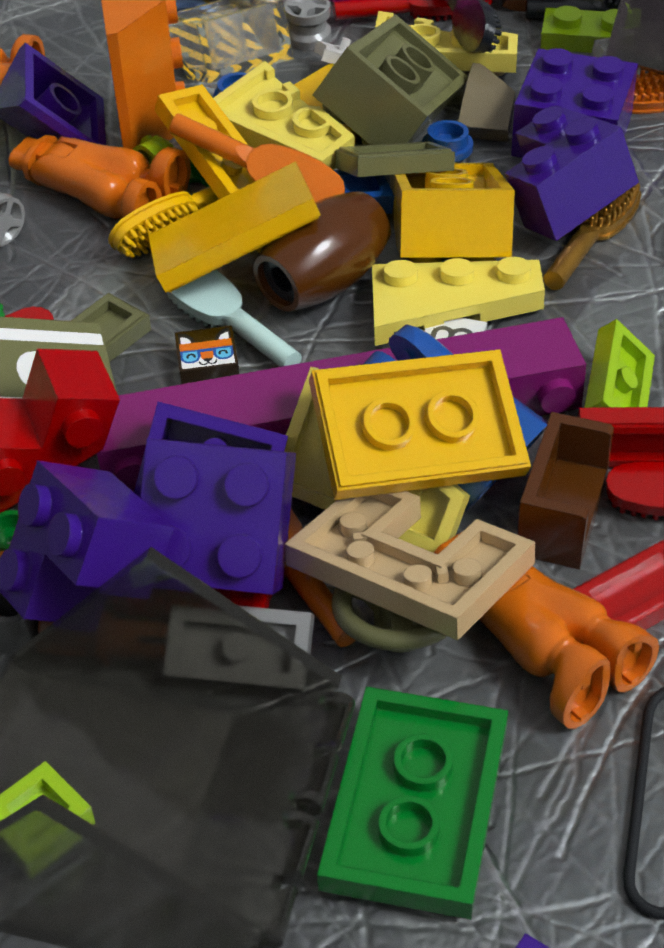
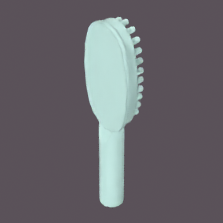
M214 270L170 293L166 292L168 298L172 299L173 304H177L178 309H183L184 314L189 313L190 318L195 317L196 322H201L202 320L204 326L211 324V328H215L216 325L220 327L232 325L235 333L279 367L299 364L301 362L302 356L298 351L241 309L243 305L242 295L235 285L219 271Z

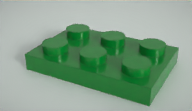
M366 686L317 873L318 891L471 920L506 736L508 710Z

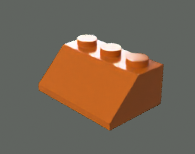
M101 0L122 145L124 148L133 150L146 135H151L152 137L159 135L170 141L174 137L154 110L158 95L185 89L184 81H175L174 69L183 68L179 37L170 38L169 24L178 23L176 0Z

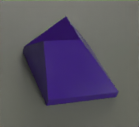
M25 42L19 48L0 85V119L27 137L39 139L44 135H52L59 139L63 136L106 145L104 99Z

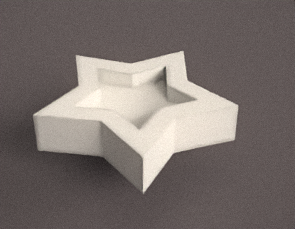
M342 37L340 45L317 40L314 52L322 56L321 61L335 64L344 50L351 44V40Z

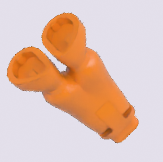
M44 135L39 139L26 137L9 155L10 167L23 171L24 177L28 181L72 196L100 214L113 219H121L137 208L160 197L186 191L191 174L190 160L186 152L173 147H166L160 150L150 165L148 159L142 153L129 148L102 145L63 136L57 139V137L52 135Z
M459 534L441 544L434 553L439 554ZM533 566L479 619L499 639L524 670L536 677H546L554 674L550 693L551 714L568 729H576L584 725L596 714L604 702L609 685L618 692L626 693L640 684L651 671L659 652L658 639L645 629L628 622L612 620L607 616V611L600 602L579 591L557 583Z

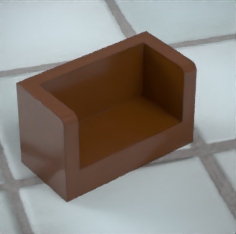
M551 412L520 501L517 535L535 541L536 560L580 570L608 475L614 427L611 424Z

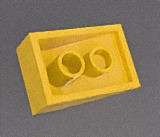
M455 163L454 171L389 175L390 188L394 194L393 220L395 240L400 258H409V261L413 263L442 262V258L464 257V259L469 261H497V257H512L515 190L493 163Z

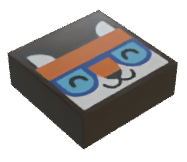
M232 325L175 332L181 384L239 374Z

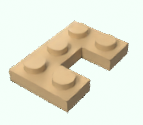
M404 491L336 500L289 539L284 546L287 566L458 641L535 564V541L476 519L439 554H435L399 539L402 534L421 518L420 496Z

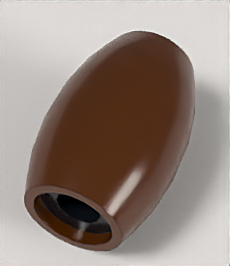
M354 191L315 202L321 214L318 219L264 245L254 261L253 274L265 298L278 309L290 312L319 305L341 294L360 280L375 264L391 235L389 219L381 205L373 197L361 191Z

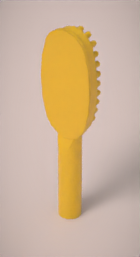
M210 186L192 195L186 191H180L155 199L132 211L116 223L109 234L108 244L126 257L134 258L135 254L140 257L142 255L140 251L148 254L147 248L151 250L149 234L219 199Z

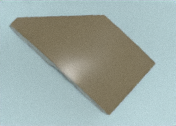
M473 63L466 83L458 122L467 126L469 135L474 139L508 142L515 104V91L480 63Z

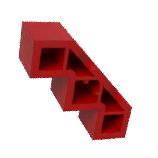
M37 348L22 399L0 398V513L19 502L22 490L26 485L30 484L37 460L77 466L104 449L120 398L98 351Z

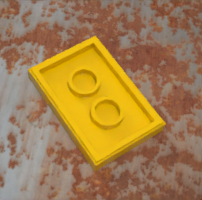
M296 161L148 235L155 274L165 293H170L321 216Z
M500 349L311 371L309 384L334 500L526 476L531 468Z

